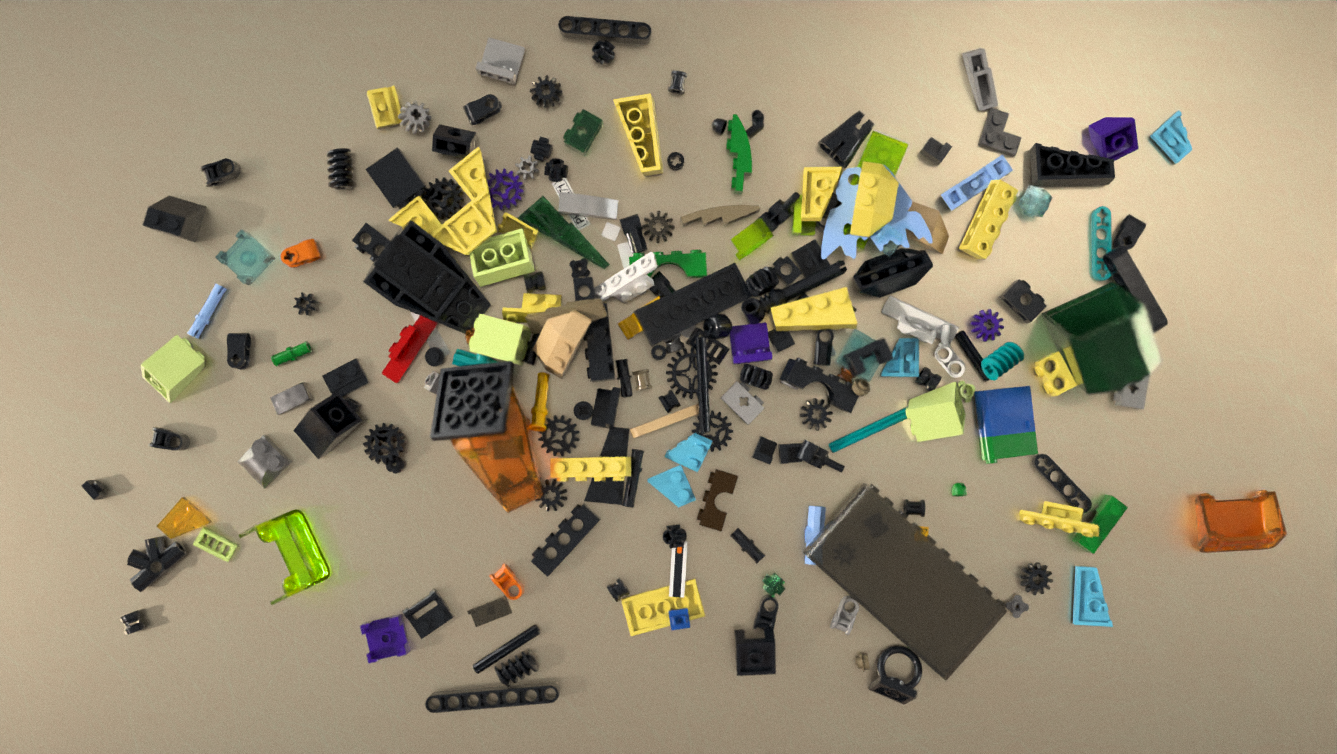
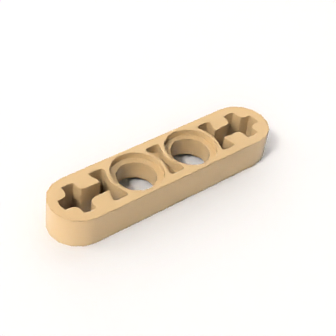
M699 404L630 429L632 437H639L699 414Z

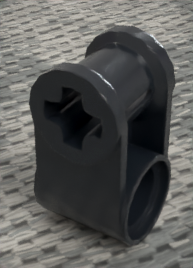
M488 94L476 101L469 102L463 109L470 124L474 126L498 114L501 111L502 105L495 95ZM493 101L494 107L490 108V102Z
M225 158L200 167V170L205 175L206 187H213L238 177L241 167L237 162ZM231 164L232 170L227 173L226 169Z
M1128 214L1113 240V248L1122 245L1127 250L1132 249L1143 233L1146 223Z
M228 333L227 363L230 367L244 370L250 365L251 336L249 333Z
M158 427L152 428L154 432L152 441L149 443L150 447L181 451L187 449L190 445L189 437L183 433ZM177 438L180 439V445L178 447L175 444Z
M767 594L761 598L753 629L759 628L764 630L773 628L774 630L779 606L775 596ZM767 600L775 602L774 607L771 609L765 608L764 604Z

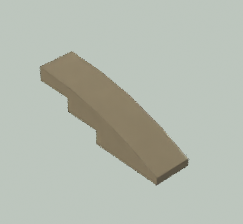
M759 205L718 206L681 216L680 220L683 226L701 220L703 226L722 220L723 225L726 226L758 213L760 207Z
M601 298L567 302L565 306L547 308L545 312L530 313L525 319L531 333L536 334L541 333L547 319L574 310L592 321L606 317L607 313Z

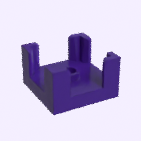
M402 614L365 622L360 625L362 635L366 634L369 653L366 654L368 664L396 655L397 657L404 656L410 652Z

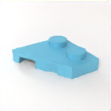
M1180 110L1175 112L1150 135L1175 164L1179 163L1192 151L1191 143L1187 138L1186 127H1183Z
M899 338L892 351L894 359L886 363L881 377H919V340L917 338Z
M681 465L647 479L653 487L678 508L696 500Z

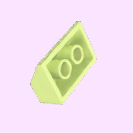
M523 228L490 237L469 254L473 275L480 287L535 272L532 254Z

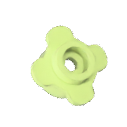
M959 381L958 389L961 399L966 403L971 402L975 393V386L966 384L965 381Z

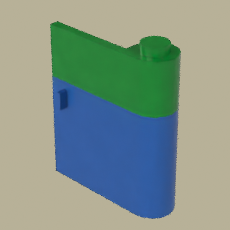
M1022 386L975 391L974 397L982 460H986V464L998 463L997 459L1038 454L1031 387Z

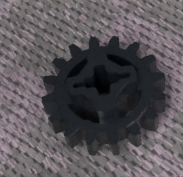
M445 177L442 178V182L438 178L435 179V184L429 182L430 188H424L427 194L422 195V198L426 200L427 206L441 220L444 219V216L450 219L451 213L456 214L457 208L462 209L459 203L464 202V199L460 197L464 194L462 190H459L460 186L457 183L454 184L455 182L452 179L448 181ZM444 187H449L452 189V191H446ZM434 206H440L442 210H437L434 208Z
M711 410L710 426L713 428L721 427V429L715 432L716 436L713 437L711 434L704 435L705 433H699L700 421L698 423L693 422L696 429L691 430V432L712 439L714 444H711L710 450L714 452L715 447L721 451L722 444L726 447L728 446L725 441L732 440L728 435L733 433V430L728 428L732 423H726L727 416L721 418V412L714 415V411ZM711 418L720 420L722 424H714ZM723 430H725V436H724V438L720 441V439H719L720 432L723 431Z
M554 415L553 421L547 418L546 430L538 432L542 434L538 441L544 442L541 448H548L546 453L553 451V456H557L558 452H560V455L564 456V451L570 454L572 453L570 448L577 447L574 442L580 441L576 437V434H579L580 431L574 430L577 424L571 425V418L565 421L564 415L560 419H558L557 415ZM555 423H563L567 427L558 428ZM550 429L551 435L550 438L547 439V430ZM556 431H566L564 435H562V441L560 439L552 441V439H554V437L556 436ZM569 433H572L571 441L568 444L567 436ZM554 443L560 444L562 449L554 448L551 445Z
M383 423L382 427L376 424V430L374 431L369 429L371 434L370 436H364L368 442H364L363 445L367 448L364 451L369 455L371 461L375 459L377 464L382 461L384 465H387L388 460L395 463V457L401 458L399 453L405 452L402 446L406 445V441L402 440L405 438V435L400 433L399 427L394 429L395 426L393 424L387 427L386 423ZM380 440H382L385 443H388L389 448L385 445H382Z

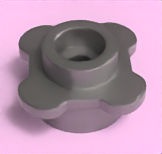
M1015 595L1005 605L1006 609L1012 612L1014 618H1019L1021 613L1029 609V605L1023 602L1020 595Z

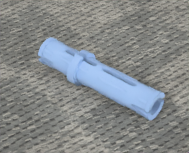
M215 283L198 315H195L194 318L196 319L187 334L199 339L206 324L209 325V319L227 290L226 288Z

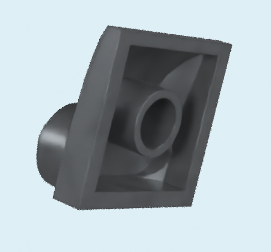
M266 435L254 441L252 447L237 461L264 489L292 463Z

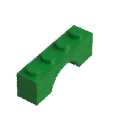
M690 250V253L683 254V251H671L669 255H664L663 252H653L657 268L671 264L681 268L687 278H704L707 276L706 252L702 253V250ZM633 253V257H629V265L642 258L644 253ZM654 269L653 271H651L650 273H648V274H646V275H648V276L651 278L653 272H654L656 269Z

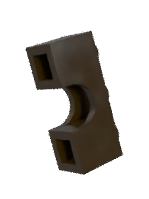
M718 469L710 473L708 483H711L709 491L705 490L702 499L705 505L703 509H699L697 520H700L699 525L722 532L727 512L719 510L715 506V498L723 492L733 494L738 475Z

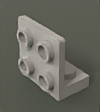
M488 38L482 62H477L476 70L479 75L515 84L525 48Z

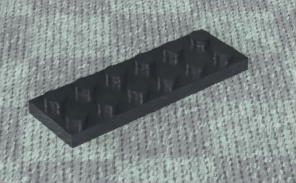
M733 263L635 310L634 314L650 346H653L710 318L712 315L719 314L751 298L752 294L748 290L736 263Z

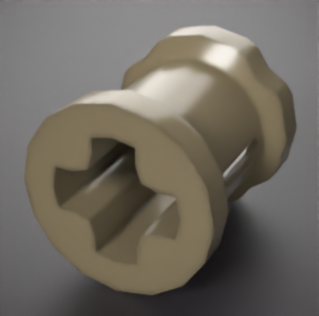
M649 369L632 372L635 375L636 391L652 388L648 376Z

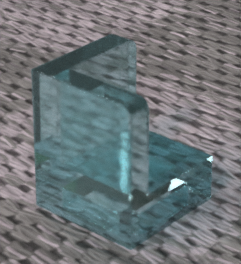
M889 224L875 237L877 244L888 233L899 243L903 240V235ZM889 240L888 244L883 246L882 251L890 257L900 245H896L893 241Z

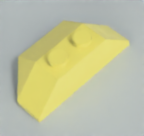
M863 161L850 235L871 237L875 232L892 221L899 182L883 164Z

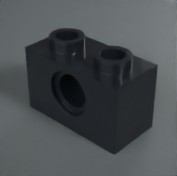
M439 124L433 133L432 152L465 158L475 150L476 132Z
M1018 279L999 298L1027 324L1032 322L1047 305L1044 303L1045 300L1038 293L1034 294L1030 290L1031 286L1026 281ZM1022 295L1028 298L1027 305L1021 303L1020 298Z

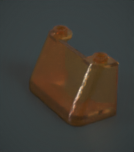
M1260 490L1251 499L1216 501L1215 497L1209 493L1200 494L1195 499L1197 540L1199 551L1202 553L1270 549L1276 547L1287 535L1275 491Z

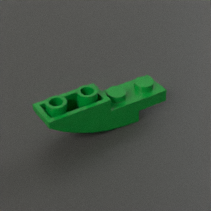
M733 114L732 120H728V131H731V139L727 138L726 150H730V156H737V158H733V169L736 170V177H732L731 188L735 189L734 194H742L744 176H751L752 155L745 128L738 115Z

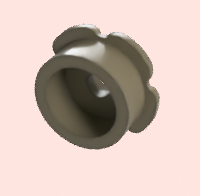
M855 379L852 389L856 395L864 396L870 392V384L865 379Z
M860 653V657H856L858 669H862V672H864V670L870 669L868 654L862 655Z

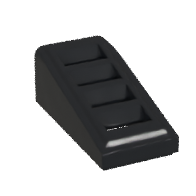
M695 328L686 344L694 347L696 350V337L699 335L706 337L708 340L706 343L707 351L712 343L715 344L711 352L708 353L707 358H713V362L720 365L730 349L716 339L707 337L702 329ZM720 347V348H721V351L719 352V354L717 355V357H714V354L716 353L717 349Z

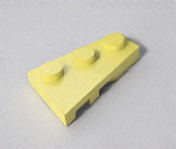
M804 167L801 221L822 220L842 174V167Z

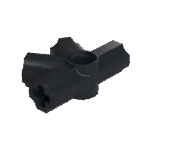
M162 536L145 540L147 553L133 549L128 557L127 565L140 569V571L130 579L132 586L139 592H142L161 575L167 573L174 564L187 554L186 549L181 544L175 541L165 549ZM157 562H160L162 565L160 572L155 568Z

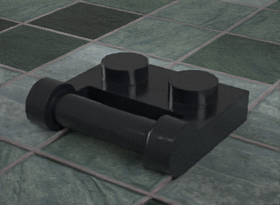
M435 588L425 598L410 608L407 607L402 610L404 616L410 621L421 639L454 617ZM435 600L438 604L418 619L415 617L414 614Z

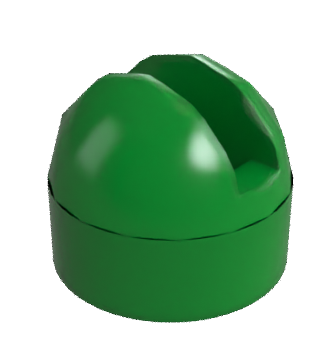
M955 483L952 486V496H967L965 484Z

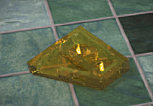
M182 497L156 527L170 539H173L207 525L212 521L190 501Z

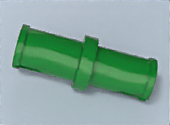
M305 341L297 346L287 347L285 351L272 355L271 359L277 367L288 361L293 362L302 355L311 353L312 349L310 344Z

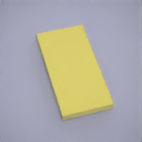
M695 578L685 581L684 597H669L670 585L621 598L630 635L635 636L671 626L668 610L688 608L689 621L705 617Z

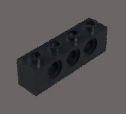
M585 503L582 506L578 504L571 511L573 516L569 520L565 518L557 526L560 530L556 534L552 532L545 539L547 544L543 548L538 547L533 552L532 556L534 558L531 562L547 577L601 520ZM575 519H580L583 522L582 529L578 530L573 527ZM563 533L568 534L570 537V541L567 544L560 541V535ZM554 548L557 552L556 557L550 558L547 555V549Z

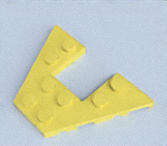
M479 147L449 170L450 174L472 200L442 224L423 199L417 196L393 215L389 221L403 227L409 220H412L444 246L464 255H469L495 234L497 229L482 152Z

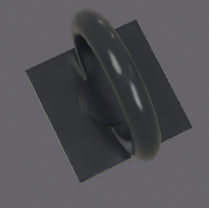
M892 646L887 648L878 659L877 671L879 678L871 682L869 690L905 705L917 696L918 691L914 690V688L921 680L922 664L916 653L907 647ZM893 654H904L913 662L915 673L910 682L905 684L900 679L887 676L885 663Z

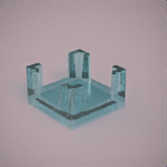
M241 229L235 235L239 239L227 252L220 251L215 258L220 263L227 265L243 284L250 286L275 257L250 233Z

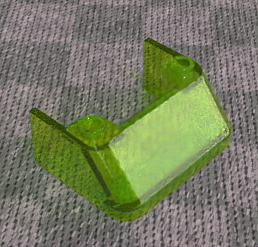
M300 510L289 511L239 534V537L242 538L256 532L259 539L264 543L275 541L290 572V576L282 581V589L285 595L271 601V606L328 579L330 576L329 566L304 513Z

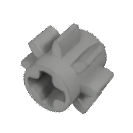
M531 156L528 159L520 157V164H515L516 167L520 168L516 172L517 175L523 174L524 180L530 176L534 179V173H539V170L535 168L538 162H532ZM526 164L530 166V171L528 172L524 167Z

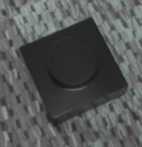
M87 480L81 485L93 500L102 499L107 495L104 491V486L99 481Z

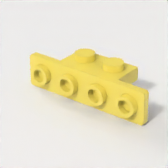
M523 293L522 308H503V320L513 323H527L525 317L528 314L545 312L547 308L561 306L562 295Z
M1044 501L1041 514L1020 510L1019 512L1020 520L1028 525L1038 524L1048 529L1058 528L1067 533H1082L1086 537L1099 536L1098 525L1082 522L1084 513L1082 508Z

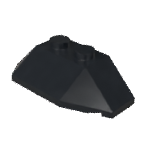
M899 248L864 261L858 272L853 276V279L860 293L881 298L916 285L933 267V263L926 250L918 251Z

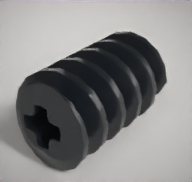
M337 148L327 152V157L330 158L327 160V164L330 165L327 170L331 173L328 175V179L331 180L328 183L330 188L337 190L353 188L347 185V183L353 182V179L347 178L348 175L352 174V171L346 170V168L352 167V164L346 163L347 160L351 159V156L346 155V153L351 152V149Z
M530 649L529 655L524 651L522 652L521 659L515 655L516 662L508 659V666L502 662L501 670L497 666L494 667L502 684L510 687L511 681L517 683L518 677L523 680L525 674L530 676L532 670L534 672L538 671L537 660Z

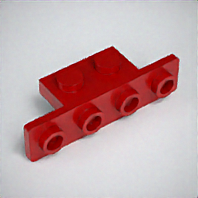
M420 315L414 325L409 324L408 327L405 326L399 334L401 336L397 343L394 342L389 349L390 354L388 357L391 359L382 371V374L393 382L399 383L438 322Z

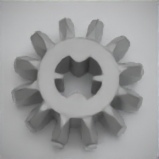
M415 100L413 104L406 102L405 107H401V114L398 115V119L402 120L400 126H407L406 132L412 129L413 134H416L417 130L422 133L425 130L424 127H429L428 121L432 117L428 115L429 109H423L424 103L418 106Z

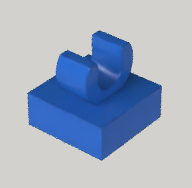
M688 608L668 610L671 631L690 628Z

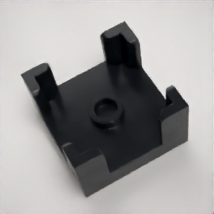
M881 338L843 356L853 377L866 372L862 359L864 360L875 355L879 364L894 359L885 338Z
M773 628L764 629L765 638L745 639L744 630H735L737 676L776 674Z

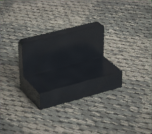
M613 387L612 390L597 389L591 420L592 426L608 429L614 428L620 388Z

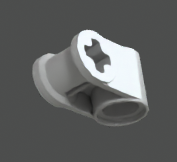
M845 596L841 599L838 609L832 618L831 629L836 628L844 631L846 635L850 634L859 611V604L854 597ZM847 602H854L853 609H845Z

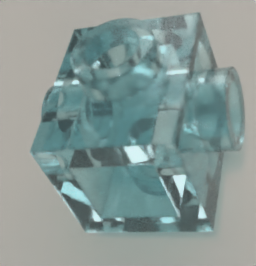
M1029 185L1021 197L1019 206L1024 210L1023 213L1029 217H1043L1053 197L1045 189Z

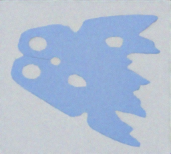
M884 165V167L893 175L890 169ZM860 167L848 168L841 175L836 195L837 200L842 205L831 209L829 212L822 241V259L828 257L839 246L842 247L846 256H851V258L855 259L857 239L861 237L865 241L868 238L850 234L844 235L843 233L845 224L849 223L852 225L858 185H851L848 182V177L851 174H857L860 177ZM900 183L898 184L892 221L870 237L881 252L883 246L888 244L889 240L893 241L896 245L909 248L910 245L905 229L912 231L918 239L924 237L929 243H932L931 233L921 214L916 211H908L912 205V200Z

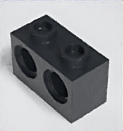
M365 223L352 239L356 243L355 248L363 254L365 252L370 254L371 257L369 259L373 262L379 256L378 250L381 247H386L390 242L389 239L368 223ZM370 235L371 242L364 245V237Z

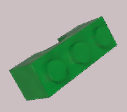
M1105 495L1095 508L1096 515L1089 523L1099 526V536L1086 537L1082 533H1077L1072 541L1086 552L1094 554L1128 507L1114 496Z

